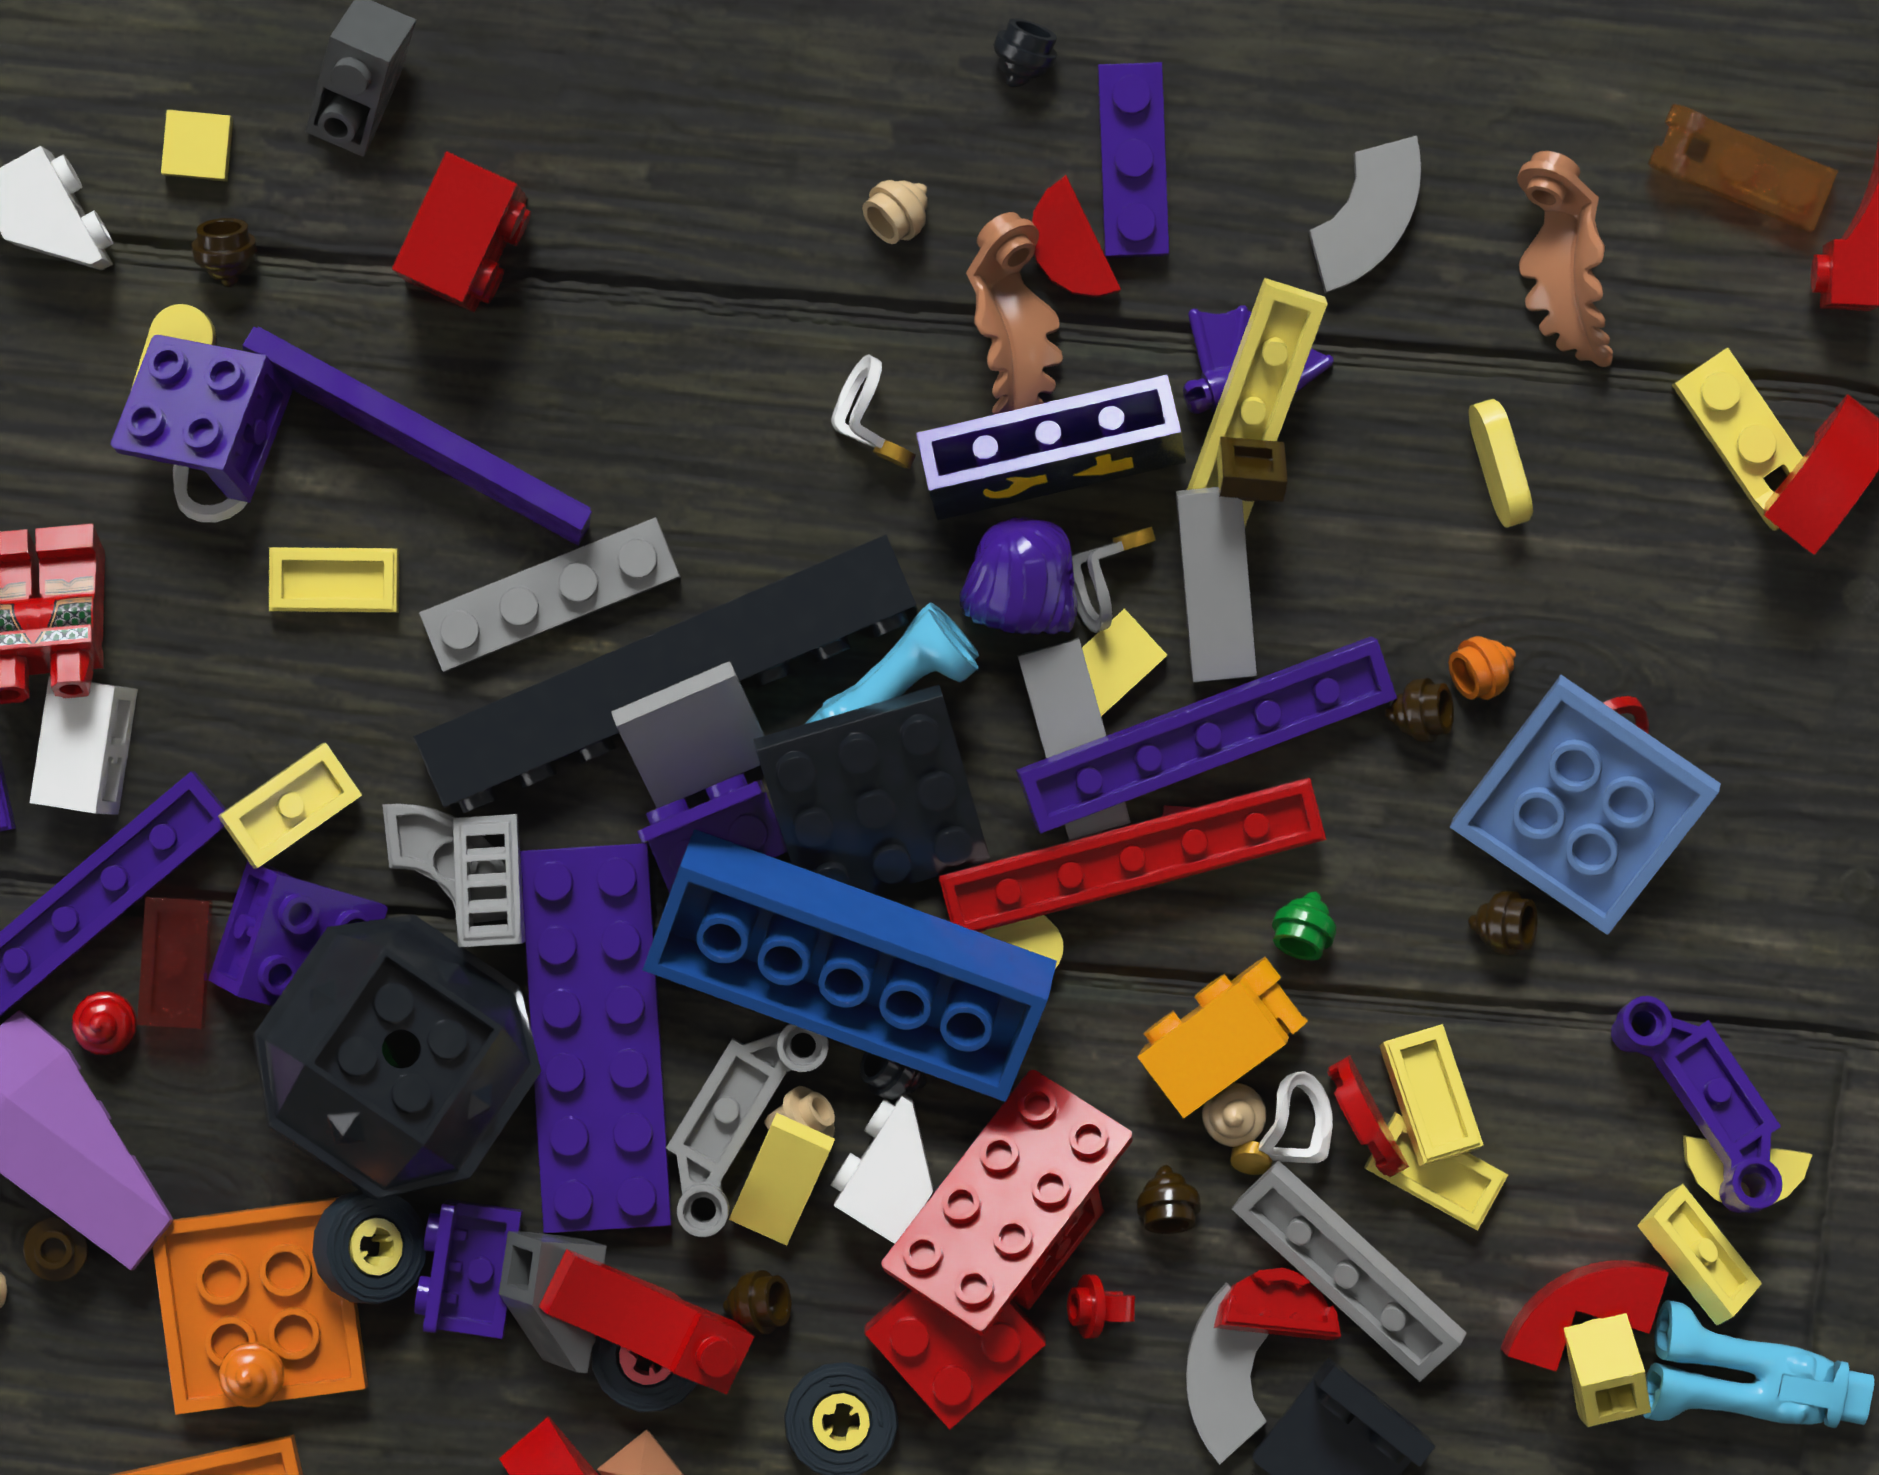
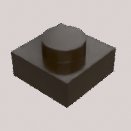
M1220 436L1217 452L1219 497L1238 498L1250 502L1259 500L1284 502L1287 487L1284 442Z

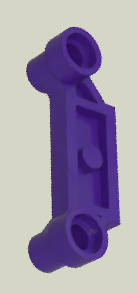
M1640 996L1630 1001L1619 1011L1616 1021L1612 1025V1040L1622 1051L1638 1052L1652 1058L1724 1165L1723 1182L1719 1190L1723 1205L1733 1212L1753 1213L1759 1212L1775 1203L1782 1191V1178L1776 1166L1770 1162L1771 1133L1779 1129L1781 1125L1711 1022L1707 1020L1700 1026H1696L1672 1018L1668 1007L1661 1000L1652 996ZM1632 1022L1640 1027L1642 1036L1634 1031ZM1741 1182L1748 1186L1750 1197L1743 1192Z

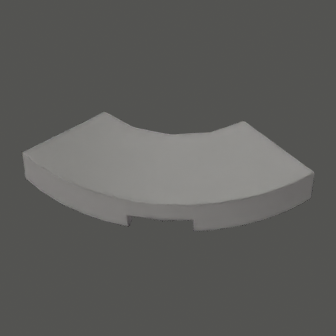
M1417 136L1364 149L1353 154L1355 180L1347 203L1332 220L1308 232L1324 293L1340 289L1370 272L1387 256L1403 235L1412 217L1420 188L1421 159Z
M383 804L389 868L415 870L436 881L452 900L456 911L453 818L456 817L437 809L420 805ZM483 835L468 836L469 849L494 847ZM504 860L470 862L471 874L506 872ZM506 886L471 888L472 900L507 898ZM507 912L473 914V923L507 919Z
M1227 1282L1207 1304L1196 1324L1188 1348L1186 1366V1392L1193 1421L1207 1449L1219 1464L1267 1422L1254 1401L1250 1375L1256 1351L1269 1334L1214 1328L1219 1303L1231 1288Z

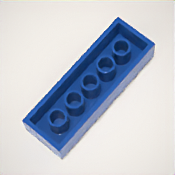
M694 829L643 971L1006 1102L1048 1001L1057 961Z

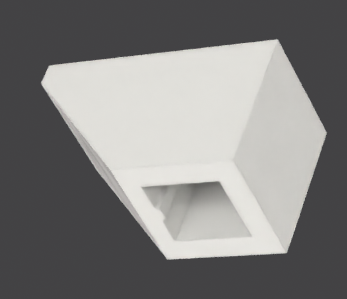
M39 146L0 168V233L5 240L16 246L99 270H104L113 265L105 251V248L113 244L112 238L95 210L88 214H85L74 194V192L83 187L75 170L64 154L54 158L50 151Z
M901 1095L895 1104L886 1099L882 1100L864 1130L874 1137L861 1159L852 1153L848 1155L830 1185L840 1191L834 1202L836 1208L894 1244L933 1193V1183L914 1102L907 1095Z

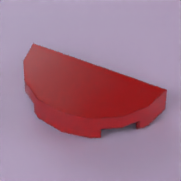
M1065 175L1046 189L1033 211L1032 223L1039 231V240L1034 253L1035 261L1050 282L1057 286L1059 285L1072 294L1098 298L1121 292L1115 275L1067 175Z
M1349 1055L1331 1065L1327 1073L1337 1087L1335 1089L1336 1092H1334L1336 1099L1361 1145L1367 1144L1378 1170L1383 1175L1392 1177L1407 1169L1409 1165L1351 1056Z
M1286 1268L1259 1270L1232 1285L1219 1303L1214 1328L1331 1341L1341 1337L1338 1314L1334 1306L1329 1307L1323 1294L1303 1274Z

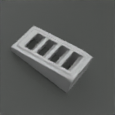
M518 814L453 818L458 947L524 943L525 925ZM504 834L505 847L469 849L468 836ZM505 860L506 872L470 873V862ZM506 886L507 898L472 900L471 888ZM507 912L508 924L474 926L473 914Z

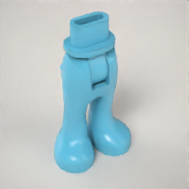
M929 603L914 617L903 636L879 663L871 668L855 685L827 699L823 706L805 724L902 696L913 684L931 672L937 671L958 682L963 681L978 669V665L975 662V659L979 657L978 651L945 612L933 603Z
M1669 1300L1663 1303L1656 1322L1654 1336L1655 1351L1659 1358L1678 1363H1695L1744 1371L1754 1374L1756 1379L1752 1383L1727 1381L1695 1372L1690 1373L1670 1365L1654 1363L1650 1366L1646 1375L1651 1413L1643 1414L1645 1419L1655 1421L1670 1420L1685 1410L1705 1409L1732 1412L1786 1424L1810 1425L1824 1421L1826 1426L1836 1428L1840 1421L1861 1425L1866 1423L1874 1390L1873 1375L1849 1371V1364L1847 1362L1836 1361L1834 1363L1822 1355L1798 1347L1750 1341L1714 1333L1704 1328L1691 1308L1685 1304Z

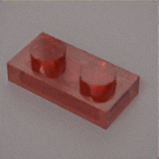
M145 897L137 1025L193 1029L205 1028L213 900Z

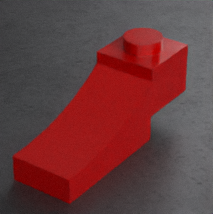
M1879 136L1874 166L1857 213L1841 239H1833L1824 244L1823 253L1815 254L1813 257L1811 290L1813 293H1820V309L1872 311L1879 307Z
M566 1249L539 1305V1308L547 1315L613 1342L669 1369L676 1375L726 1395L754 1339L751 1333L729 1318L682 1300L672 1291L569 1249Z

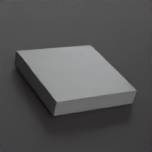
M730 661L611 712L616 727L657 808L760 766L753 739L765 735Z

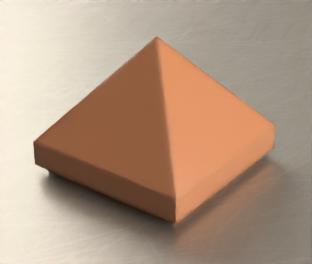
M648 1429L644 1430L597 1468L601 1475H684Z

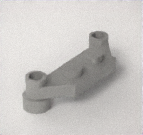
M788 1024L780 1032L745 1044L732 1038L666 1149L677 1155L682 1196L677 1206V1217L681 1226L688 1233L698 1237H707L717 1233L725 1225L729 1215V1202L722 1191L723 1176L786 1072L791 1070L807 1072L820 1066L828 1053V1037ZM807 1033L814 1038L816 1048L811 1054L801 1055L793 1049L792 1038L796 1034ZM700 1197L709 1198L715 1204L716 1213L709 1218H702L694 1212L693 1202Z

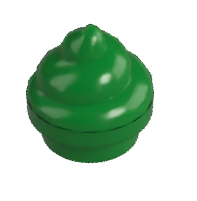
M1309 892L1302 898L1293 899L1287 905L1280 908L1274 916L1272 928L1276 933L1273 943L1279 950L1292 957L1302 960H1317L1321 958L1324 949L1330 948L1336 936V923L1329 916V908L1321 901V895L1318 892Z

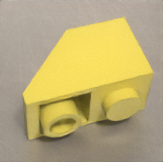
M1627 1313L1604 1319H1592L1582 1324L1564 1328L1576 1408L1579 1418L1587 1427L1651 1413L1645 1370Z

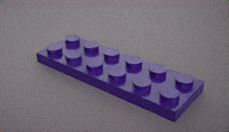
M649 843L520 851L530 1022L541 1073L534 1081L544 1233L672 1225L657 975L643 971L654 939Z

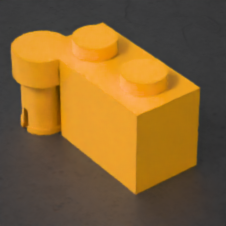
M1266 957L1252 964L1231 982L1225 974L1212 981L1194 996L1200 1005L1182 1019H1179L1176 1013L1172 1011L1143 1033L1149 1043L1143 1047L1137 1057L1183 1119L1286 1045L1289 1039L1288 1034L1291 1032L1293 1035L1308 1022L1306 1017L1301 1015L1277 983L1281 976Z

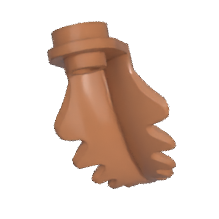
M1540 151L1532 156L1531 161L1522 165L1517 177L1518 184L1526 193L1527 198L1545 211L1543 226L1519 262L1521 276L1527 279H1536V285L1525 298V305L1529 311H1549L1548 315L1540 323L1539 331L1546 337L1559 333L1560 336L1556 341V346L1559 350L1569 351L1576 349L1575 357L1578 360H1590L1598 366L1607 367L1611 365L1613 350L1607 346L1610 342V337L1600 329L1605 326V318L1593 304V302L1599 301L1603 297L1602 285L1592 272V269L1602 262L1605 252V246L1599 236L1595 223L1599 197L1579 179L1580 169L1573 160L1560 153Z
M1014 212L1001 214L983 227L977 237V245L980 250L966 272L976 293L975 325L983 336L992 338V344L987 356L988 367L992 371H999L992 389L993 396L999 398L993 406V415L1043 404L1044 402L1038 396V393L1051 394L1055 390L1056 382L1042 369L1058 366L1063 361L1062 351L1047 339L1048 334L1054 333L1059 329L1058 315L1024 284L1020 274L1023 266L1030 261L1035 253V247L1039 240V231L1032 221L1021 218Z

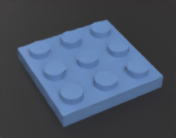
M1560 675L1453 817L1450 828L1608 935L1717 796L1721 783L1566 677Z

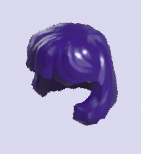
M1014 516L1009 520L1000 521L991 526L984 533L977 546L975 561L959 593L962 613L965 616L971 617L973 623L982 624L988 628L1001 629L1009 633L1018 632L1020 634L1032 633L1039 635L1043 631L1047 634H1056L1060 631L1070 632L1075 623V616H1077L1078 603L1074 589L1071 546L1066 533L1061 527L1052 522L1029 519L1025 516Z

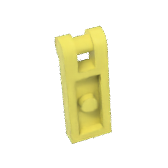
M1726 348L1672 384V386L1760 516L1773 531H1776L1779 527L1763 516L1765 503L1774 493L1763 478L1780 466L1788 476L1803 457L1729 348Z

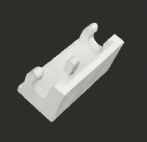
M49 676L30 803L95 814L119 815L138 689L92 682L90 694L87 697L62 698L54 695L51 688V676Z

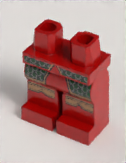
M93 523L36 528V547L28 529L0 532V704L20 703L29 699V675L51 673V688L55 696L62 698L87 697L90 694L93 669L104 668L103 649L101 646L104 619L105 550Z

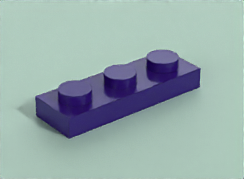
M1162 62L1098 65L1104 255L1106 258L1168 256L1169 234Z

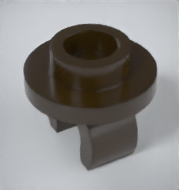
M54 1216L39 1221L29 1230L24 1241L23 1253L28 1267L38 1277L48 1281H63L74 1276L83 1268L89 1254V1243L87 1237L60 1217Z

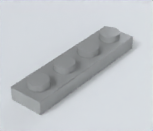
M655 517L419 612L441 669L443 672H447L678 579L681 576L658 519Z
M1279 1160L1238 1198L1232 1210L1419 1382L1461 1345L1466 1332Z

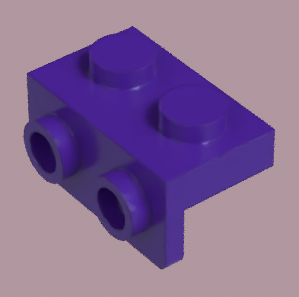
M447 1199L441 1206L440 1214L430 1212L425 1232L424 1250L434 1252L431 1277L420 1276L414 1307V1314L425 1315L424 1332L436 1333L438 1330H446L503 1339L505 1336L508 1307L499 1295L507 1234L508 1231L520 1232L523 1210Z

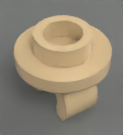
M798 1086L789 1091L784 1097L783 1104L770 1113L764 1121V1124L769 1129L776 1113H779L832 1138L834 1136L835 1115L831 1104L822 1094L803 1086Z

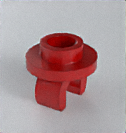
M1085 1274L1079 1279L1077 1287H1073L1069 1291L1067 1299L1069 1321L1071 1325L1078 1327L1083 1338L1096 1339L1100 1336L1105 1321H1134L1135 1296L1123 1295L1122 1291H1104L1103 1284L1096 1274Z

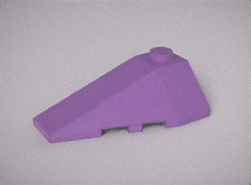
M19 1010L0 1025V1173L128 1269L135 1270L174 1219L134 1155H130L111 1124L110 1120L112 1118L102 1101H97L79 1071L81 1067L72 1052L24 1011Z

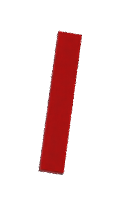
M1308 777L939 875L938 877L950 922L976 932H982L1327 839L1311 779Z

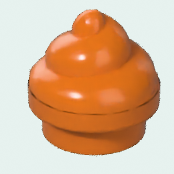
M1475 636L1460 643L1458 651L1453 652L1449 657L1448 666L1452 681L1458 691L1470 700L1478 697L1489 700L1498 696L1506 689L1509 683V675L1514 669L1516 652L1511 647L1504 646L1498 641L1485 637Z
M257 1342L243 1343L234 1347L224 1357L219 1368L220 1387L225 1396L236 1405L247 1408L260 1407L270 1402L279 1393L284 1381V1367L280 1357L270 1347Z

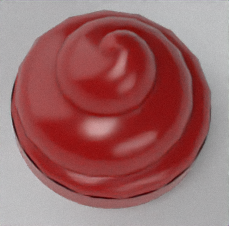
M110 991L96 992L84 998L76 1007L72 1017V1030L76 1041L85 1050L95 1055H111L122 1051L131 1043L137 1030V1016L131 1003L120 994Z

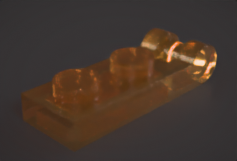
M1677 104L1671 105L1665 120V124L1669 126L1662 146L1657 145L1654 147L1648 162L1650 167L1807 232H1812L1815 229L1838 173L1837 170L1709 119L1700 112ZM1693 137L1709 143L1701 163L1685 156Z

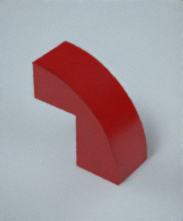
M1847 394L1815 432L1814 445L1765 503L1763 516L1813 555L1818 552L1846 517L1879 470V418Z
M1610 1260L1578 1267L1562 1274L1535 1293L1523 1306L1508 1329L1500 1349L1508 1357L1557 1372L1566 1344L1564 1328L1572 1325L1576 1311L1601 1319L1627 1313L1631 1328L1650 1334L1669 1272L1661 1266L1646 1262Z

